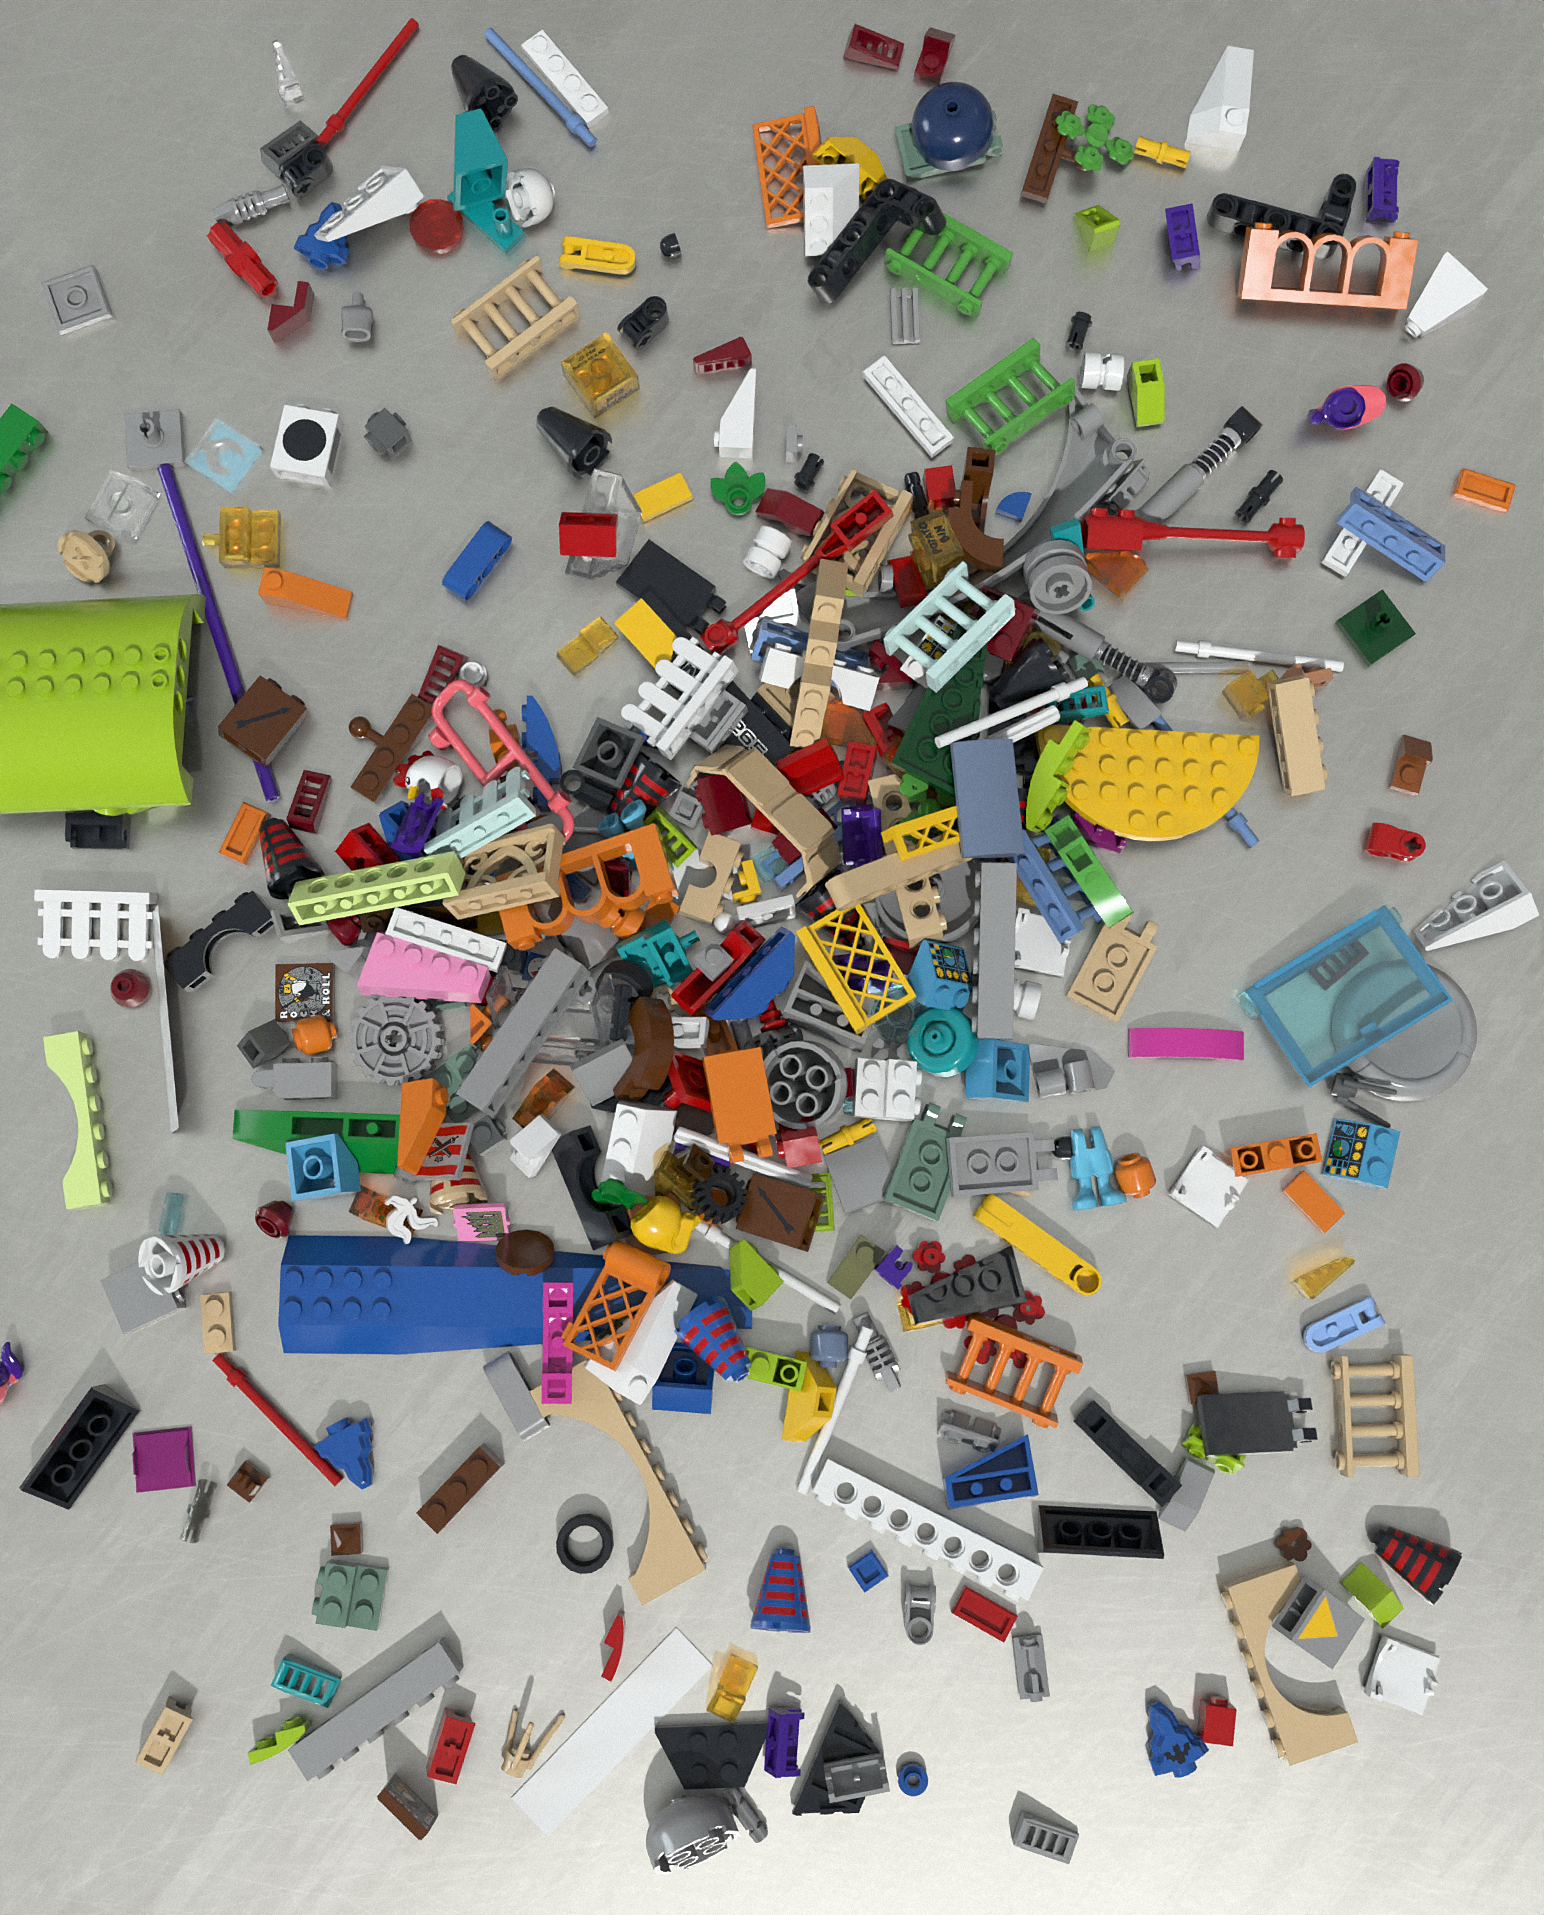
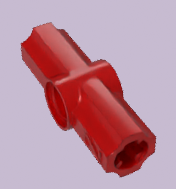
M225 221L214 224L210 228L207 237L211 244L224 256V260L240 279L243 278L260 298L269 297L273 294L279 283L275 276L261 263L262 261L254 249L246 241L243 242Z

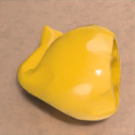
M656 1196L648 1202V1205H645L631 1218V1229L638 1241L645 1246L662 1252L679 1254L687 1249L693 1230L702 1220L696 1213L691 1214L688 1211L681 1213L680 1206L672 1199L665 1196Z

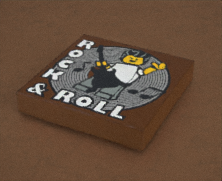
M334 963L275 964L276 1022H297L300 1019L315 1015H323L326 1021H335Z
M396 1774L390 1778L377 1796V1799L418 1840H422L428 1834L438 1817Z

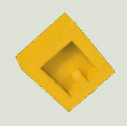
M752 859L741 862L742 870L737 871L741 887L748 888V890L732 894L734 903L740 902L741 906L749 902H757V898L761 897V889Z

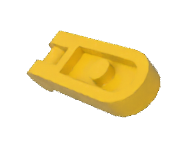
M571 236L563 237L562 248L564 251L560 255L558 264L561 268L568 270L578 268L620 275L628 274L635 268V252L628 245ZM577 250L581 251V256L574 255V252Z

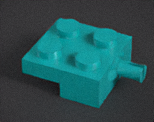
M664 919L615 946L622 960L634 962L648 972L653 982V988H656L666 982L668 986H671L694 972L686 957L685 948L700 941L695 930L679 938L673 932L667 919Z

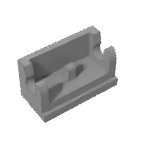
M723 690L689 737L713 754L721 748L748 712L746 704Z
M883 1752L823 1763L830 1803L890 1792Z

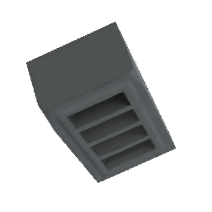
M300 120L260 148L261 161L271 172L280 178L278 171L281 165L295 157L307 146L316 144L315 140L318 138V135ZM300 134L305 140H300L297 135Z

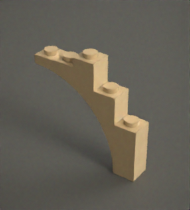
M820 559L790 746L805 748L820 740L831 687L839 625L845 599L848 563Z

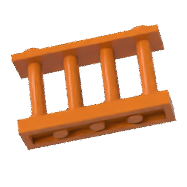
M971 1314L967 1322V1328L971 1331L973 1337L958 1374L951 1371L946 1373V1384L950 1385L949 1388L963 1395L968 1392L1032 1418L1031 1421L1040 1427L1048 1428V1426L1057 1428L1059 1424L1057 1414L1051 1411L1066 1375L1070 1374L1071 1371L1076 1374L1080 1373L1083 1365L1082 1357L981 1315ZM990 1338L999 1342L1000 1349L986 1384L983 1385L968 1378L983 1342ZM1017 1349L1027 1353L1026 1357L1028 1359L1014 1394L1010 1396L996 1390L1011 1352H1015ZM1044 1360L1054 1364L1056 1370L1041 1406L1037 1407L1025 1402L1024 1398L1038 1364L1043 1363Z

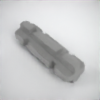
M735 1787L728 1788L723 1793V1799L728 1806L732 1805L733 1813L745 1830L749 1829V1835L755 1843L761 1842L768 1835L767 1828L762 1822H758L759 1817L747 1800L741 1798L742 1793L739 1789Z

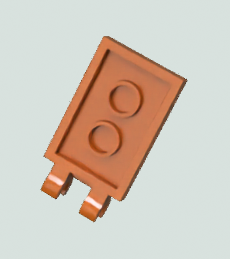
M761 1047L703 1057L702 1061L718 1145L727 1144L729 1162L744 1161L741 1145L756 1142L758 1158L773 1156L768 1135L777 1134Z

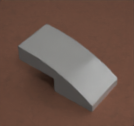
M1122 676L1107 687L1111 694L1115 693L1117 703L1135 729H1145L1162 715L1156 705L1136 684L1129 681L1128 677Z
M697 781L689 787L685 783L669 812L673 819L691 828L695 827L704 811L703 803L698 802L694 786L698 785Z

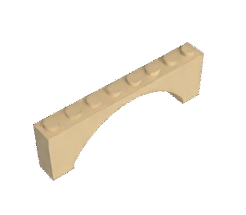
M586 1359L572 1367V1404H541L542 1385L529 1392L543 1418L550 1414L566 1416L597 1427L617 1441L638 1467L648 1495L650 1510L647 1544L638 1569L631 1573L628 1579L643 1606L705 1571L707 1566L705 1561L708 1560V1556L701 1543L698 1545L694 1543L691 1537L694 1530L688 1518H681L676 1508L680 1504L672 1490L667 1492L662 1483L666 1479L658 1463L653 1466L648 1456L652 1451L644 1437L639 1439L634 1428L638 1425L630 1411L625 1413L620 1402L624 1400L623 1396L584 1367L588 1360Z

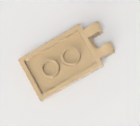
M1133 913L1111 928H1108L1104 923L1066 994V997L1115 1023H1118L1157 949V946L1150 942L1159 925L1149 920L1144 925L1141 934L1126 927Z

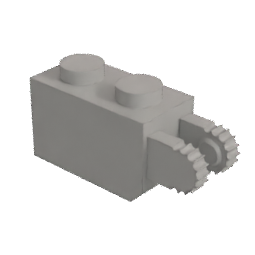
M328 1057L311 1058V1063H300V1058H283L282 1063L273 1064V1070H259L251 1075L253 1085L263 1089H273V1093L280 1099H337V1064L329 1062Z

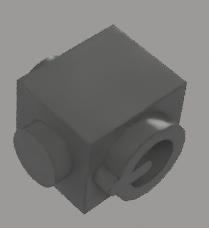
M386 408L372 414L365 425L368 433L364 435V438L381 456L386 453L393 459L412 441L405 428V421L396 412L391 414Z

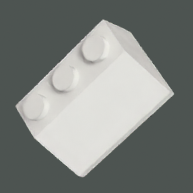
M859 163L803 166L805 256L824 255L859 210Z
M620 1099L616 1107L601 1182L607 1181L610 1178L618 1179L629 1190L638 1192L641 1195H660L678 1110L639 1101Z

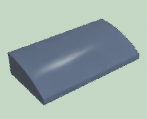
M984 739L951 743L962 858H1014L1025 853L1013 739Z

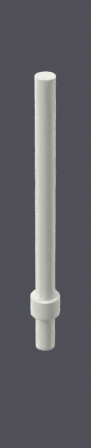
M1176 640L1175 651L1196 654V657L1202 658L1217 656L1289 666L1301 663V666L1305 668L1320 666L1321 670L1331 668L1332 671L1342 672L1344 667V661L1212 645L1211 641L1199 640L1196 643Z
M1081 677L1068 683H1058L1047 692L935 737V743L938 748H941L1052 701L1060 702L1069 698L1070 694L1086 688L1088 682L1085 677Z
M701 1221L695 1228L705 1235L704 1238L713 1244L717 1242L728 1250L733 1244L738 1242L721 1232L723 1229L716 1224L710 1225ZM762 1257L766 1263L773 1265L778 1270L784 1284L833 1314L837 1313L841 1306L840 1303Z
M862 1326L855 1346H851L847 1355L849 1361L836 1390L832 1418L822 1426L796 1489L802 1494H808L856 1372L867 1356L865 1350L873 1333V1329L868 1326Z

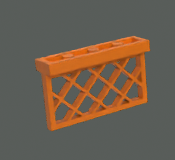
M815 106L804 108V113L752 124L768 229L804 221V212L796 208L803 199V189L793 184L800 172L803 173V166L806 164L807 166L821 165L812 157L813 152L822 144ZM801 123L802 131L796 139L786 133L791 125ZM772 130L777 134L770 144H767L761 140L760 132ZM782 137L792 143L784 154L774 148ZM797 147L806 153L799 164L789 158ZM770 153L780 158L773 170L764 165V161ZM785 162L795 168L788 179L778 174ZM774 178L784 184L776 195L768 190V185ZM789 187L799 193L791 205L781 199ZM777 203L788 209L782 217L772 219L771 211Z

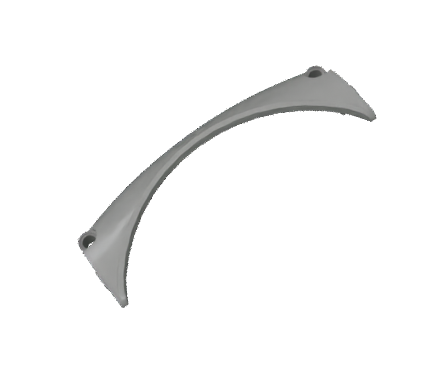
M1076 387L1075 397L1067 405L1068 425L1063 455L1048 493L1025 526L1004 545L1003 565L999 572L990 573L975 566L968 569L969 579L967 581L980 591L984 585L993 587L1022 568L1027 555L1035 547L1051 541L1049 527L1075 518L1080 521L1083 515L1087 514L1112 488L1125 471L1131 467L1137 453L1135 443L1127 438L1116 440L1103 426L1104 418L1100 410L1094 404L1088 405ZM1116 452H1123L1128 458L1121 459L1116 455ZM786 569L778 572L781 581L791 574ZM802 579L793 587L795 589L798 609L810 623L816 583ZM937 583L925 585L927 595L936 588ZM958 589L948 601L957 607L971 598ZM895 591L891 593L866 592L863 598L857 595L856 597H845L839 632H847L850 637L846 640L838 639L836 650L844 652L853 646L885 637L891 627L897 626L918 605L900 608ZM938 609L928 620L936 616H939L944 612Z

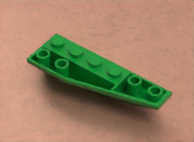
M234 1110L232 1139L287 1155L285 1145L287 1142L338 1134L358 1162L359 1173L395 1174L398 1164L400 1115Z

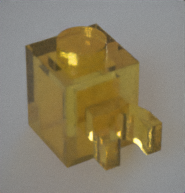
M1273 669L1259 679L1249 670L1228 684L1221 693L1240 719L1248 714L1253 718L1266 709L1264 704L1269 699V695L1265 691L1267 689V682L1275 681L1279 678Z

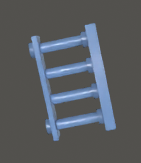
M1055 815L1047 828L1063 819L1061 815ZM1022 830L1025 853L1014 858H1008L1010 863H1017V875L1059 943L1067 941L1085 929L1082 921L1091 916L1095 918L1098 924L1101 923L1103 919L1080 887L1045 831L1041 830V834L1029 838L1026 831ZM1048 843L1056 858L1045 863L1036 848ZM1063 867L1072 882L1059 887L1051 873ZM1078 891L1087 906L1075 912L1066 897Z

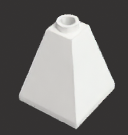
M1447 251L1406 321L1405 329L1413 337L1416 338L1419 335L1422 338L1475 309L1480 304L1488 288Z

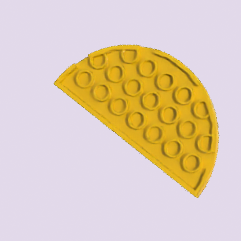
M1048 725L1035 732L1039 758L1049 739L1060 744L1070 726ZM1088 727L1091 729L1088 744L1083 750L1077 752L1073 759L1074 765L1072 769L1061 778L1070 784L1067 789L1068 795L1065 802L1093 825L1098 824L1114 831L1115 835L1143 841H1166L1183 838L1185 835L1199 830L1202 831L1217 822L1241 798L1253 777L1257 764L1259 736Z

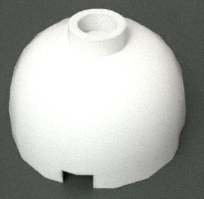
M523 168L508 172L507 181H509V189L506 190L505 198L513 218L516 221L521 218L523 222L522 227H529L544 221L553 207L555 190L552 183L536 169Z

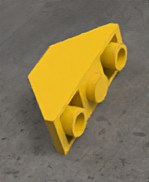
M828 137L812 154V157L821 165L859 163V196L865 201L881 181L888 179L878 155L857 137Z
M796 1351L795 1358L806 1361L808 1364L801 1392L789 1390L781 1440L806 1442L832 1418L837 1388L826 1367H819V1361L812 1360L809 1352Z

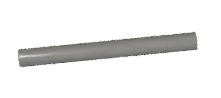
M1249 661L1138 662L1141 665L1145 663V667L1149 665L1153 669H1166L1172 673L1249 672Z

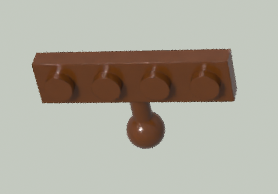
M1052 94L1020 196L1046 204L1061 158L1074 162L1079 170L1086 171L1074 158L1078 151L1064 147L1068 135L1064 136L1058 132V124L1055 121L1057 116H1061L1064 111H1069L1074 115L1078 101Z
M411 694L384 736L372 729L371 723L365 717L358 716L350 721L349 732L353 737L357 739L367 738L377 745L350 788L376 804L397 772V766L403 763L431 720L432 706Z

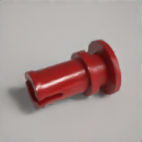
M774 999L770 1001L769 1007L759 1018L760 1022L764 1023V1026L760 1029L761 1033L770 1030L779 1031L788 1025L786 1019H780L782 1013L780 1010H777Z

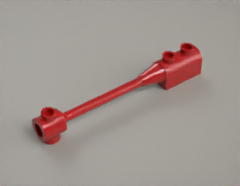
M874 489L830 525L832 532L815 551V555L733 621L720 619L717 623L710 625L699 637L712 653L717 652L722 655L739 641L738 630L817 568L820 564V559L832 560L847 551L850 552L893 518L894 515L890 507Z
M1091 508L1090 514H1084L1081 520L1083 549L1142 551V541L1178 538L1267 543L1270 551H1274L1273 557L1296 558V553L1302 550L1305 541L1304 527L1302 524H1296V518H1279V523H1273L1268 531L1168 527L1165 524L1135 516V510H1118V515H1108V509Z

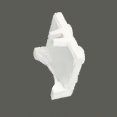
M1018 908L1015 926V968L1063 977L1071 940L1068 939L1060 944L1042 914L1032 913L1029 909Z
M1200 1146L1168 1195L1215 1227H1219L1229 1210L1235 1207V1201L1240 1199L1239 1195L1250 1179L1246 1176L1235 1177L1234 1168L1213 1155V1151L1207 1147Z
M1382 1635L1364 1693L1379 1701L1383 1700L1423 1715L1429 1695H1435L1432 1687L1433 1685H1438L1435 1675L1441 1657Z

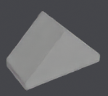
M290 907L270 911L278 938L286 944H291L329 930L326 920L299 925Z

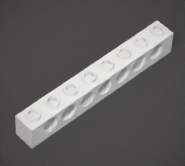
M828 1456L812 1487V1492L817 1494L815 1499L830 1507L832 1503L843 1507L842 1513L855 1520H858L859 1516L870 1521L868 1526L881 1533H885L887 1529L897 1534L895 1539L906 1546L911 1547L913 1543L923 1548L922 1553L937 1561L939 1557L950 1561L949 1567L962 1574H965L966 1570L976 1574L975 1580L987 1587L992 1588L993 1584L1004 1588L1003 1594L1019 1602L1020 1597L1029 1601L1044 1568L1040 1563ZM843 1482H848L854 1487L852 1495L847 1498L837 1494V1488ZM869 1496H876L880 1499V1506L875 1511H868L864 1508V1501ZM897 1509L904 1510L907 1513L905 1522L899 1525L892 1523L890 1519L893 1511ZM923 1523H929L933 1526V1533L928 1538H922L917 1534L918 1527ZM949 1537L959 1538L960 1546L957 1550L947 1551L944 1548L945 1541ZM977 1550H983L987 1554L986 1561L981 1565H975L971 1561L973 1553ZM1004 1564H1011L1013 1566V1574L1009 1578H1001L998 1575L999 1568Z

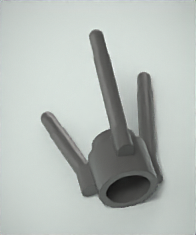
M1336 1073L1330 1094L1337 1096L1336 1102L1347 1105L1374 1122L1390 1128V1123L1349 1100V1097L1355 1098L1358 1089L1396 1095L1397 1091L1356 1081L1348 1073Z

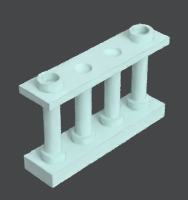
M963 561L956 568L950 569L945 575L944 580L897 626L891 627L884 638L885 650L889 656L900 647L927 669L928 687L936 693L1015 615L1014 600L1007 594L998 601H993L967 581L969 579L967 564ZM959 589L984 608L986 613L979 620H972L950 603L948 599ZM940 609L967 631L959 640H953L928 619ZM918 628L947 649L946 653L939 660L932 659L908 640Z

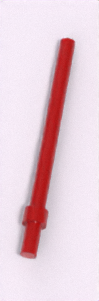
M413 18L409 19L339 111L329 117L326 121L327 126L315 140L316 144L325 148L332 137L341 132L345 127L344 122L419 27L416 20Z
M219 1353L212 1360L227 1376L226 1380L234 1388L238 1387L334 1487L343 1480V1477L324 1458H321L318 1451L247 1380L246 1377L248 1375L240 1367L236 1368L222 1353Z

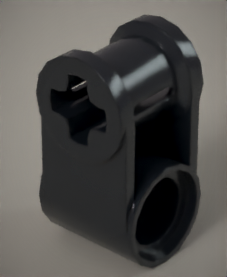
M311 144L295 157L283 163L279 168L278 175L291 186L295 197H303L332 174L333 165L321 145ZM317 160H322L320 163L314 164Z
M651 296L619 323L617 331L620 334H625L633 342V347L637 351L643 349L653 337L668 325L669 315L665 301L661 297ZM654 310L662 312L657 317L649 315Z

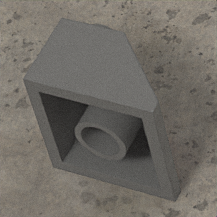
M597 717L572 768L600 784L610 788L621 789L645 737Z

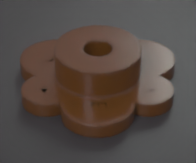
M1303 1528L1285 1529L1283 1536L1279 1537L1276 1542L1277 1548L1283 1551L1285 1559L1292 1560L1294 1558L1299 1562L1307 1558V1550H1310L1312 1547L1311 1542L1307 1540V1532Z

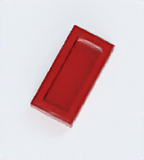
M915 555L887 560V565H892L893 586L900 608L919 605L928 595Z
M964 1585L951 1610L952 1614L1003 1643L1018 1617L1016 1613L967 1585Z

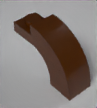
M962 480L959 490H954L953 507L958 508H948L947 528L949 536H951L950 539L958 553L971 565L986 572L997 573L1002 569L1004 539L987 536L977 528L971 513L973 481Z

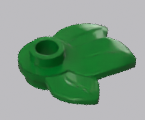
M733 462L728 468L724 479L711 478V492L716 499L725 503L726 509L731 514L743 515L751 509L752 501L763 494L765 475L763 472L749 477L738 462ZM736 499H741L744 503L741 506H736L733 502Z
M607 1179V1181L601 1182L599 1188L592 1192V1197L598 1204L622 1203L628 1209H633L637 1203L648 1205V1201L643 1195L629 1190L618 1179Z

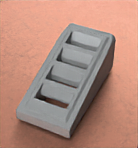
M1022 1811L1012 1837V1842L1014 1846L1069 1864L1079 1833ZM1033 1826L1035 1829L1032 1838L1028 1840L1026 1837L1029 1828ZM1042 1829L1045 1830L1046 1833L1044 1835L1042 1844L1040 1845L1037 1843V1840ZM1052 1833L1057 1834L1053 1848H1048ZM1063 1836L1069 1838L1064 1853L1058 1852Z

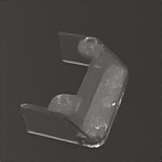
M501 965L486 995L495 1030L503 1025L509 1016L511 1007L520 1000L525 992V988L512 986L506 965ZM605 973L595 996L592 997L589 1003L590 1010L567 1008L532 1062L570 1066L615 1042L609 1038L610 1028H613L614 1025L611 1024L613 1000H616L611 973Z

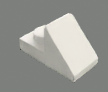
M543 1114L539 1115L510 1140L509 1143L515 1148L510 1160L528 1178L536 1176L562 1132Z

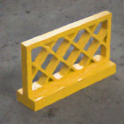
M860 904L844 911L835 910L812 925L804 926L796 931L798 939L857 1035L866 1030V1027L917 998ZM853 908L856 909L860 916L858 928L842 924L844 914ZM839 917L838 923L831 922ZM863 922L868 930L861 929ZM825 925L836 927L833 943L820 940L815 931ZM840 929L856 932L853 947L836 944ZM860 933L874 938L873 952L856 949ZM824 946L831 947L830 954ZM878 946L882 951L883 955L876 953ZM835 948L851 952L848 967L834 963L832 959ZM855 953L871 957L868 972L851 968ZM875 958L888 961L890 964L888 977L871 973ZM839 970L846 971L845 979ZM893 971L898 979L891 978ZM850 973L866 976L863 992L849 988L847 983ZM870 977L886 981L883 997L866 993ZM890 982L902 985L908 994L899 1000L886 998ZM854 995L861 996L860 1003H858ZM865 997L881 1001L879 1012L869 1018L862 1009ZM885 1002L891 1003V1005L884 1008Z

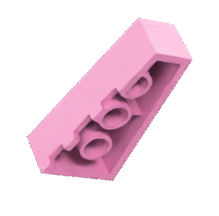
M377 932L356 986L361 995L366 996L374 994L395 998L404 996L424 1000L433 998L443 999V1001L482 1003L491 975L487 966Z

